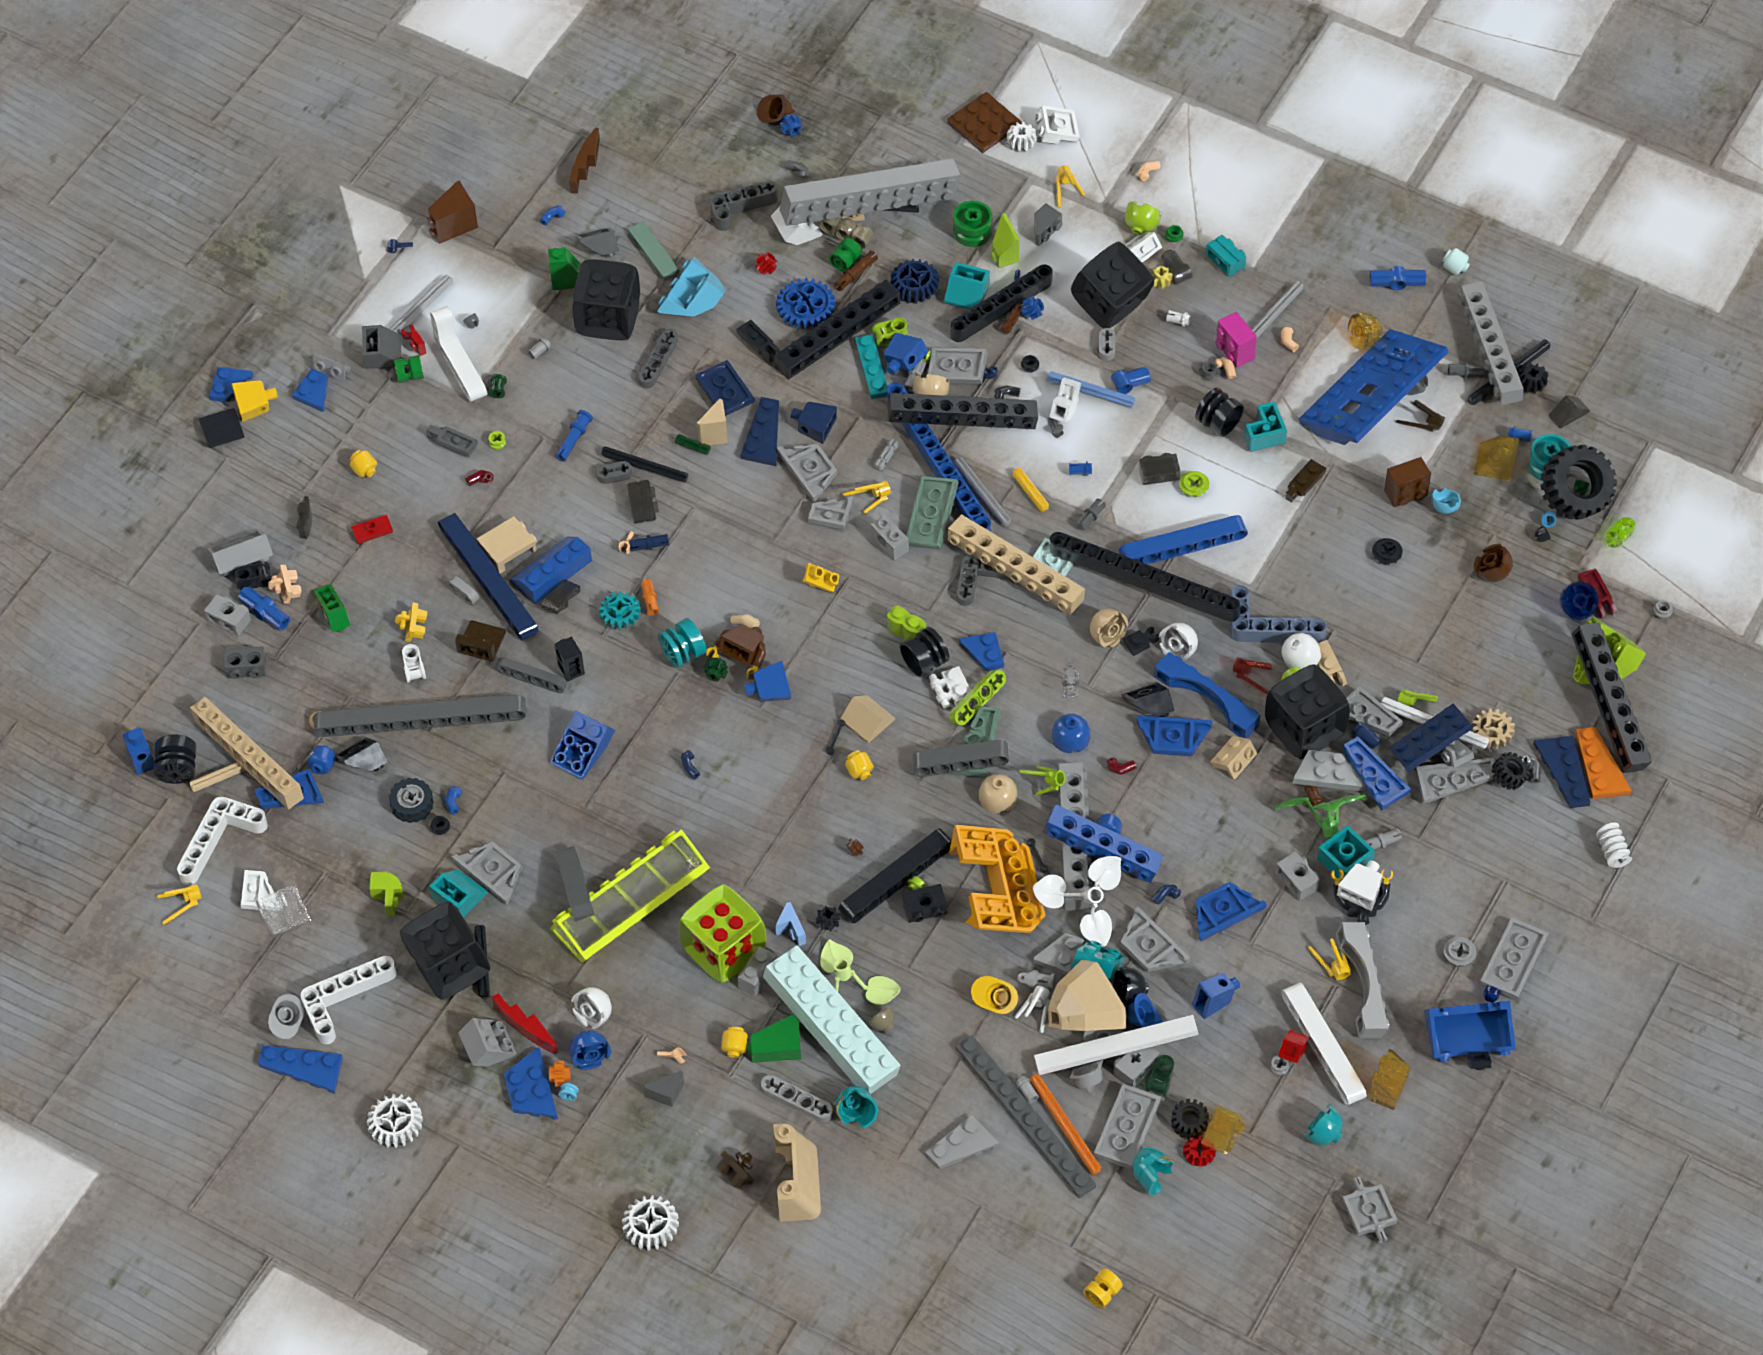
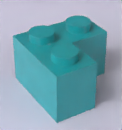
M1276 402L1258 405L1257 422L1249 423L1245 426L1244 438L1250 452L1286 443L1287 429Z

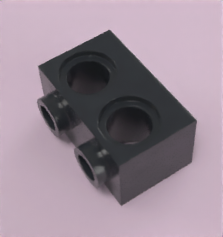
M573 637L561 639L555 643L557 665L567 682L584 675L582 652Z

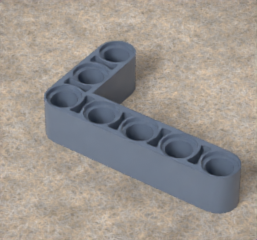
M1243 585L1235 586L1232 589V597L1239 600L1240 613H1242L1237 621L1231 622V636L1235 641L1284 643L1289 636L1296 633L1308 634L1317 642L1325 640L1327 624L1324 620L1318 618L1250 617L1249 590Z

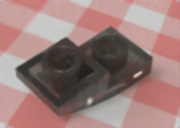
M305 496L297 507V513L300 518L297 522V530L299 531L300 538L307 540L312 526V510L309 497Z
M565 579L546 597L541 608L558 614L568 607V600L580 593V586Z

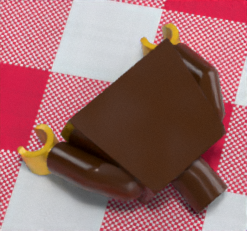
M745 625L723 630L714 642L715 646L707 649V658L711 654H714L712 658H719V650L749 667L753 665L752 668L747 670V679H749L750 674L761 668L766 655V645L763 643L764 636L762 630L759 627L751 629Z

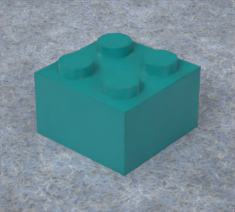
M1347 825L1319 846L1317 860L1330 872L1334 870L1336 878L1340 877L1339 869L1344 872L1345 877L1355 864H1361L1366 867L1370 860L1374 861L1375 850Z

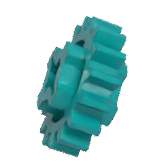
M619 591L618 595L611 592L612 597L606 595L605 601L600 602V618L604 620L605 626L610 624L611 629L615 626H618V630H621L622 626L628 629V624L635 625V620L640 619L641 608L639 600H636L635 595L630 597L629 592H626L625 595L622 594V591Z

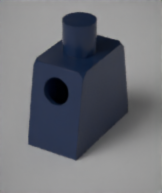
M807 402L803 411L793 408L790 418L797 420L798 431L801 434L824 444L837 419V407Z

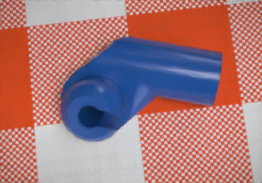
M559 205L548 209L541 217L540 223L546 226L555 215L561 218L566 211Z
M456 786L450 787L445 797V803L451 815L459 812L455 800L461 796L462 789Z

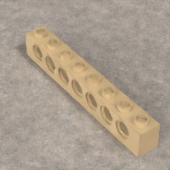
M961 514L948 528L947 540L951 544L965 550L967 554L973 555L981 560L982 563L993 567L997 572L1003 573L1015 583L1026 587L1030 592L1041 596L1045 601L1054 604L1060 610L1071 615L1084 601L1085 588Z
M206 697L190 707L194 722L231 757L239 762L246 771L288 810L304 799L300 784Z

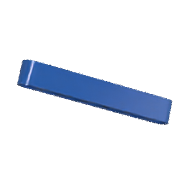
M1234 515L1121 546L1118 552L1139 562L1151 564L1241 540L1248 535V531L1242 517Z

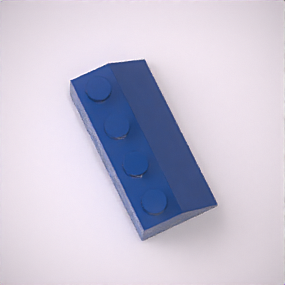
M567 536L511 578L510 582L530 601L536 604L592 561L591 548L579 537Z

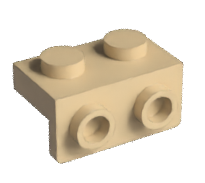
M1232 736L1210 762L1214 768L1226 770L1232 779H1236L1257 755V752L1250 739Z

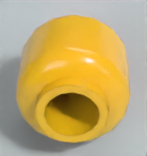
M358 450L350 457L349 465L358 477L363 478L367 476L369 478L376 472L377 461L368 451Z
M857 750L846 757L845 767L853 779L860 778L862 781L871 776L870 772L874 766L866 752Z
M728 1027V1030L722 1034L721 1050L727 1053L728 1057L739 1058L740 1054H744L747 1051L748 1034L744 1032L743 1028Z

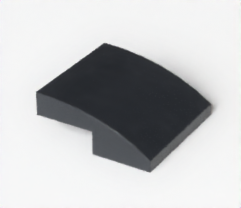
M234 408L199 418L209 449L245 438Z

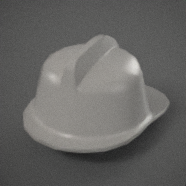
M284 994L277 998L268 1017V1026L272 1034L277 1038L290 1039L295 1036L299 1029L305 1010L302 1001L297 996Z
M1103 1059L1074 1066L1070 1079L1074 1080L1080 1089H1087L1090 1093L1093 1092L1095 1085L1103 1080L1101 1069Z

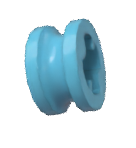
M563 1083L559 1096L567 1101H575L579 1088L570 1083Z

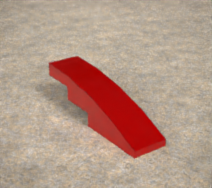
M499 993L492 996L493 1005L515 1030L552 1054L558 1053L556 1042L535 1014L527 1018L517 1003L509 1007Z

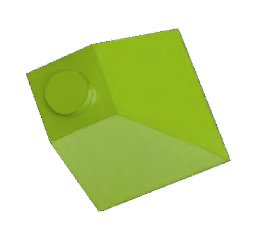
M1006 213L1001 215L992 243V252H990L992 261L996 262L999 268L1019 262V237Z

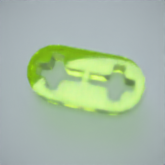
M1629 517L1621 518L1607 531L1606 544L1612 548L1623 544L1634 532V520Z

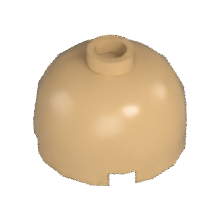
M927 374L926 378L916 375L913 378V393L947 396L950 381L946 382V378L939 375Z
M1111 608L1102 609L1093 616L1090 622V634L1101 646L1113 647L1124 637L1126 632L1123 630L1125 626L1128 627V620L1118 610Z
M993 774L982 781L979 788V800L985 810L990 813L1001 814L1003 811H1010L1016 805L1018 799L1017 787L1011 778L1003 774Z

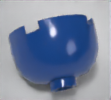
M1066 714L1058 718L1052 728L1053 744L1065 753H1072V751L1077 750L1080 752L1085 749L1090 741V727L1087 721L1077 714Z
M585 1030L571 1040L569 1053L575 1067L579 1066L582 1070H589L602 1065L601 1061L605 1057L606 1059L610 1057L611 1047L608 1040L600 1032Z

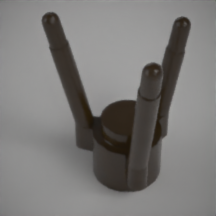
M1415 400L1413 404L1429 414L1426 420L1428 425L1396 420V423L1427 429L1433 432L1434 429L1440 430L1445 417L1434 412L1420 401Z

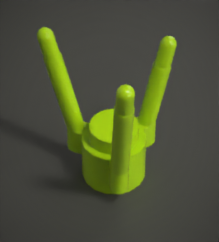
M1402 689L1398 702L1410 707L1415 705L1416 699L1437 702L1438 696Z
M1036 766V769L1041 771H1019L1022 774L1045 776V782L1050 787L1035 792V796L1052 790H1058L1059 786L1065 783L1063 770Z

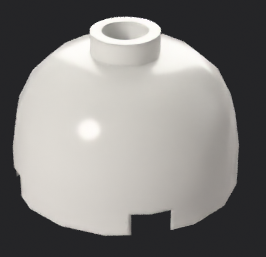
M1173 623L1162 629L1159 634L1162 641L1159 644L1165 655L1171 652L1185 661L1197 649V634L1193 628L1185 623Z
M1296 633L1289 636L1282 646V658L1288 668L1300 667L1302 669L1312 664L1317 665L1321 658L1318 642L1312 636L1305 633Z
M595 987L585 988L576 993L571 999V1003L574 1002L575 1005L572 1009L576 1018L584 1026L587 1027L588 1024L592 1026L591 1029H596L603 1025L612 1012L609 996L604 991Z

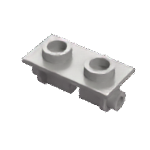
M313 354L312 369L329 377L345 381V374L351 370L347 363L335 362L333 359L327 358L322 354Z

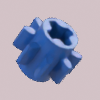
M787 114L781 119L780 125L782 127L780 129L784 135L795 136L801 131L802 125L800 123L802 121L798 115Z
M1032 296L1023 300L1024 305H1022L1021 309L1025 317H1031V320H1034L1043 315L1044 304L1041 299H1035Z

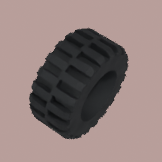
M1587 445L1570 446L1549 458V462L1543 467L1545 472L1541 473L1540 477L1543 480L1540 487L1545 492L1543 498L1544 500L1548 499L1550 503L1548 506L1551 509L1555 508L1556 513L1560 516L1565 514L1567 519L1575 518L1579 520L1599 513L1611 503V497L1615 496L1616 490L1613 489V487L1617 486V479H1614V475H1616L1615 469H1611L1610 465L1612 463L1609 459L1606 460L1604 458L1606 455L1602 451L1597 453V448L1592 446L1587 448ZM1570 466H1577L1583 469L1589 476L1591 491L1586 499L1575 496L1567 486L1566 474Z

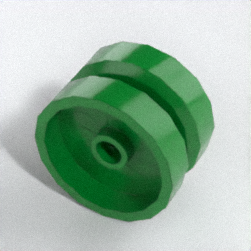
M973 200L958 205L953 214V234L955 239L960 244L968 247L982 246L987 243L992 236L993 229L991 209L986 204Z

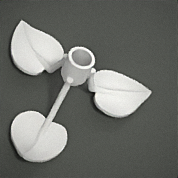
M1107 856L1094 861L1088 869V877L1095 882L1094 887L1085 890V892L1064 893L1066 890L1065 881L1058 875H1047L1033 885L1034 895L1042 905L1048 908L1061 907L1064 904V896L1083 897L1086 903L1092 904V908L1090 910L1091 915H1085L1082 918L1080 931L1088 941H1097L1104 947L1111 936V918L1104 910L1094 911L1098 906L1097 903L1103 899L1101 889L1111 890L1119 884L1121 879V858Z

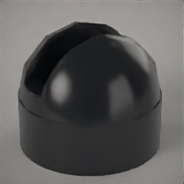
M1544 525L1535 531L1537 541L1545 542L1551 539Z

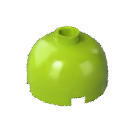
M1136 201L1129 202L1124 215L1127 226L1132 229L1133 233L1141 235L1142 232L1153 231L1160 222V211L1146 203L1140 206L1137 205L1138 202Z

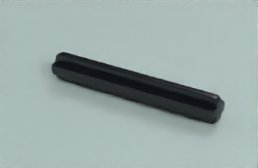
M476 925L474 929L475 940L479 943L487 957L485 926ZM489 972L478 980L480 997H488L490 995Z

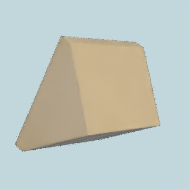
M719 399L697 422L698 440L702 444L705 443L711 446L728 443L722 399Z
M868 695L852 698L840 719H843L848 728L869 743L895 720V717Z

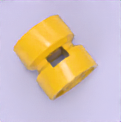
M1105 1268L1101 1269L1094 1277L1095 1281H1091L1083 1289L1085 1297L1100 1309L1105 1308L1111 1301V1296H1115L1123 1287L1121 1280L1112 1271Z

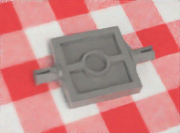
M1361 1177L1354 1178L1352 1181L1356 1191L1343 1196L1342 1201L1358 1236L1375 1232L1379 1242L1383 1243V1241L1388 1240L1383 1229L1397 1224L1398 1221L1382 1184L1374 1187H1364Z

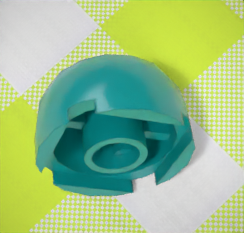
M1330 1104L1326 1106L1329 1109L1328 1111H1321L1310 1123L1307 1129L1311 1131L1308 1134L1305 1132L1303 1134L1308 1141L1318 1146H1326L1331 1142L1337 1143L1343 1135L1340 1132L1343 1127V1119L1340 1113Z

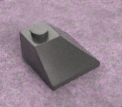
M610 227L575 236L576 240L600 255H605V257L614 256L615 252L619 251L615 231Z

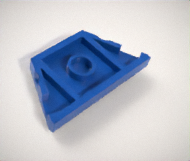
M1137 715V723L1153 754L1193 756L1212 727V720Z
M1231 882L1201 896L1195 902L1199 940L1202 942L1267 907V903L1263 900L1260 902L1251 897V893L1239 889L1238 886Z
M536 1048L504 1073L513 1112L530 1114L539 1117V1115L549 1116L551 1119L556 1120L558 1117L540 1048Z

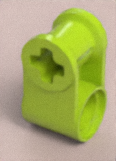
M899 317L875 324L872 327V332L876 335L877 345L879 347L888 346L895 333L908 335L907 321Z

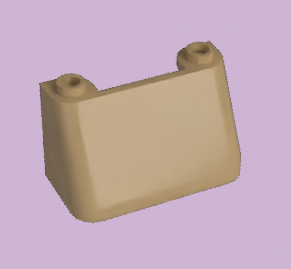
M774 1124L776 1156H783L786 1159L787 1165L793 1164L794 1179L783 1181L777 1189L780 1222L816 1219L821 1212L816 1145L791 1125Z

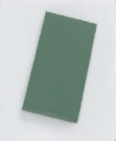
M921 477L906 534L909 539V546L942 549L959 483L957 479Z

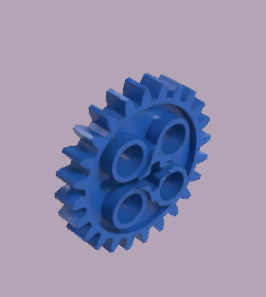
M798 278V283L791 281V286L785 284V289H780V294H777L776 300L777 313H779L780 318H784V323L790 321L791 327L797 324V329L802 325L804 330H806L807 326L810 325L814 329V324L818 325L821 321L830 318L831 313H834L835 297L832 294V289H828L827 284L822 286L821 280L815 283V278L811 282H808V279L805 278L804 282H802Z

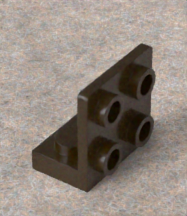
M471 620L464 635L457 634L455 638L457 652L493 662L506 634V629Z

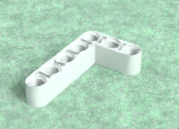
M445 306L430 312L436 344L469 402L487 396V390L456 336L454 318L450 308Z
M226 797L215 798L178 864L177 871L181 883L190 886L197 882L227 824L259 834L264 832L268 827L264 811Z
M379 957L302 990L301 1000L320 1043L325 1045L331 1044L336 1038L334 1026L326 1007L394 979L396 968L391 957Z

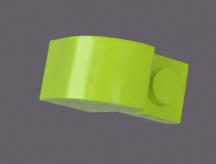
M371 872L370 893L372 899H385L386 915L395 916V909L399 908V899H404L400 880L388 872Z

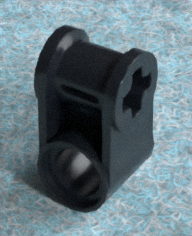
M259 562L238 567L235 571L237 587L240 590L249 586L252 589L267 587L269 581L272 580V576L269 573V563Z

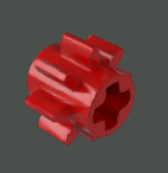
M761 252L755 260L757 263L755 265L756 269L763 275L767 272L771 275L776 270L777 260L769 252L765 255Z

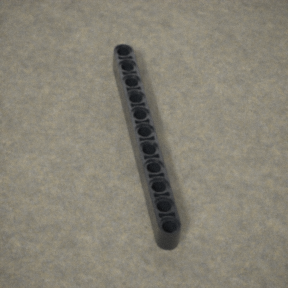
M1055 532L1049 538L1051 553L1056 557L1228 622H1235L1240 617V602L1235 597L1062 532Z

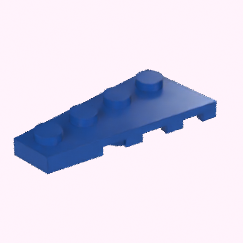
M262 1045L258 1065L266 1070L280 1075H288L294 1080H302L310 1083L311 1086L321 1087L335 1094L343 1056L336 1053Z

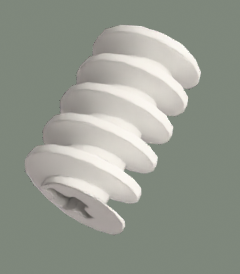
M1616 822L1604 825L1596 833L1602 851L1605 853L1604 856L1607 864L1612 868L1623 867L1632 860V857L1629 856V849H1626L1628 845L1624 842L1625 838L1621 836L1622 831L1618 829L1619 824Z

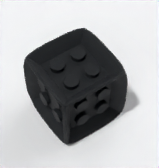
M1118 241L1108 246L1083 267L1072 283L1071 293L1078 304L1102 328H1111L1128 316L1146 299L1154 285V278L1136 255Z
M598 259L583 261L575 284L572 305L574 326L577 333L608 340H628L631 337L638 314L640 298L639 274L635 266L623 262Z
M1315 664L1306 666L1277 683L1267 694L1265 719L1277 738L1298 759L1305 758L1309 750H1322L1340 738L1347 730L1350 716L1348 700L1334 681Z
M450 901L428 910L410 921L400 930V937L407 951L416 961L419 971L433 993L440 1000L459 993L480 980L490 971V963L483 949L475 940L470 927L459 910Z

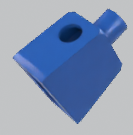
M895 333L884 352V357L888 362L886 371L891 375H895L899 369L911 371L929 352L924 341L920 338Z
M783 661L754 672L755 682L744 684L747 696L758 693L761 702L791 699Z
M136 728L123 733L124 743L137 775L154 769V760L142 729ZM144 754L145 758L138 759V755Z
M1223 973L1200 982L1192 1003L1193 1007L1203 1019H1206L1231 1002L1234 991L1240 988V982L1236 977L1229 979Z

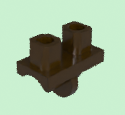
M725 1150L721 1153L723 1159L716 1167L725 1176L732 1169L736 1171L729 1179L736 1188L739 1189L746 1182L751 1185L755 1181L744 1169V1167L748 1170L753 1168V1165L750 1163L752 1160L750 1153L742 1155L741 1152H737L735 1156L738 1158V1161Z

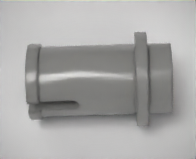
M545 337L543 339L540 338L539 342L527 352L535 360L544 351L550 350L551 343Z
M1023 1076L1016 1081V1088L1022 1092L1030 1104L1035 1102L1039 1095L1030 1084L1031 1080Z

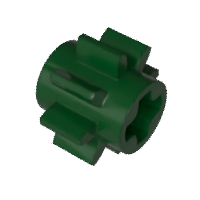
M718 657L712 658L711 661L707 660L704 666L706 677L712 681H719L721 678L725 679L728 673L726 662Z

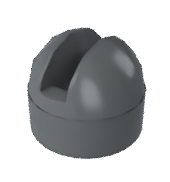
M476 313L465 318L463 322L468 328L473 329L478 326L479 319Z

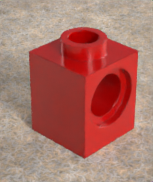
M1289 1030L1283 1039L1278 1056L1297 1064L1304 1054L1309 1037Z

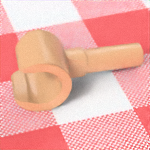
M630 531L627 539L619 543L620 552L624 547H627V554L631 552L630 540L634 532Z
M679 1047L670 1052H657V1056L674 1058L679 1064L685 1062L681 1056H687Z

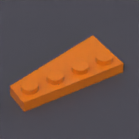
M1596 727L1576 729L1575 734L1592 799L1631 795V788Z

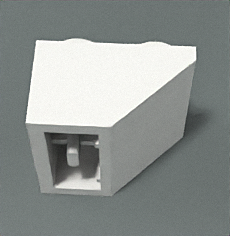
M780 206L771 215L785 242L799 245L822 236L817 222L786 226L779 210Z

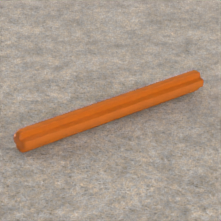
M1039 1074L1031 1076L1030 1083L1092 1175L1101 1171L1100 1164Z

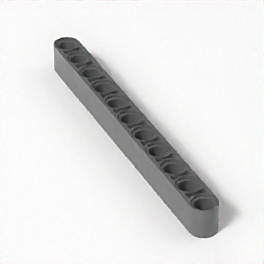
M507 695L322 711L314 715V733L319 737L517 721L526 717L525 698L522 695Z

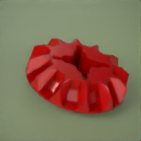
M1200 1135L1190 1137L1184 1144L1183 1156L1193 1166H1206L1216 1156L1214 1142H1211L1208 1137L1205 1138ZM1198 1145H1200L1203 1150L1201 1157H1199V1154L1196 1151Z

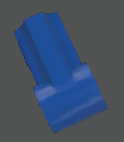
M1144 366L1129 372L1119 370L1111 376V380L1119 393L1127 394L1133 387L1151 382L1148 368Z

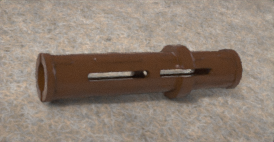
M869 251L851 269L844 271L843 276L834 282V287L840 285L837 290L843 291L846 286L855 282L856 277L878 260L877 255L872 257L875 252Z

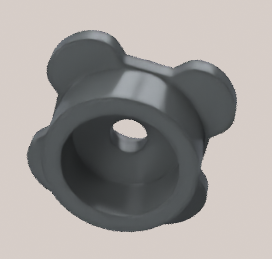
M1209 361L1205 362L1202 368H1199L1198 373L1205 376L1206 380L1211 381L1215 375L1220 374L1221 370L1217 368L1214 362Z

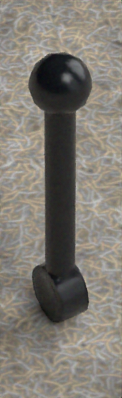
M843 719L838 721V728L832 742L826 748L828 755L834 753L833 747L841 728L845 725Z
M1030 838L1028 839V846L1033 849L1041 866L1040 871L1046 873L1048 868L1043 864L1035 847V839Z

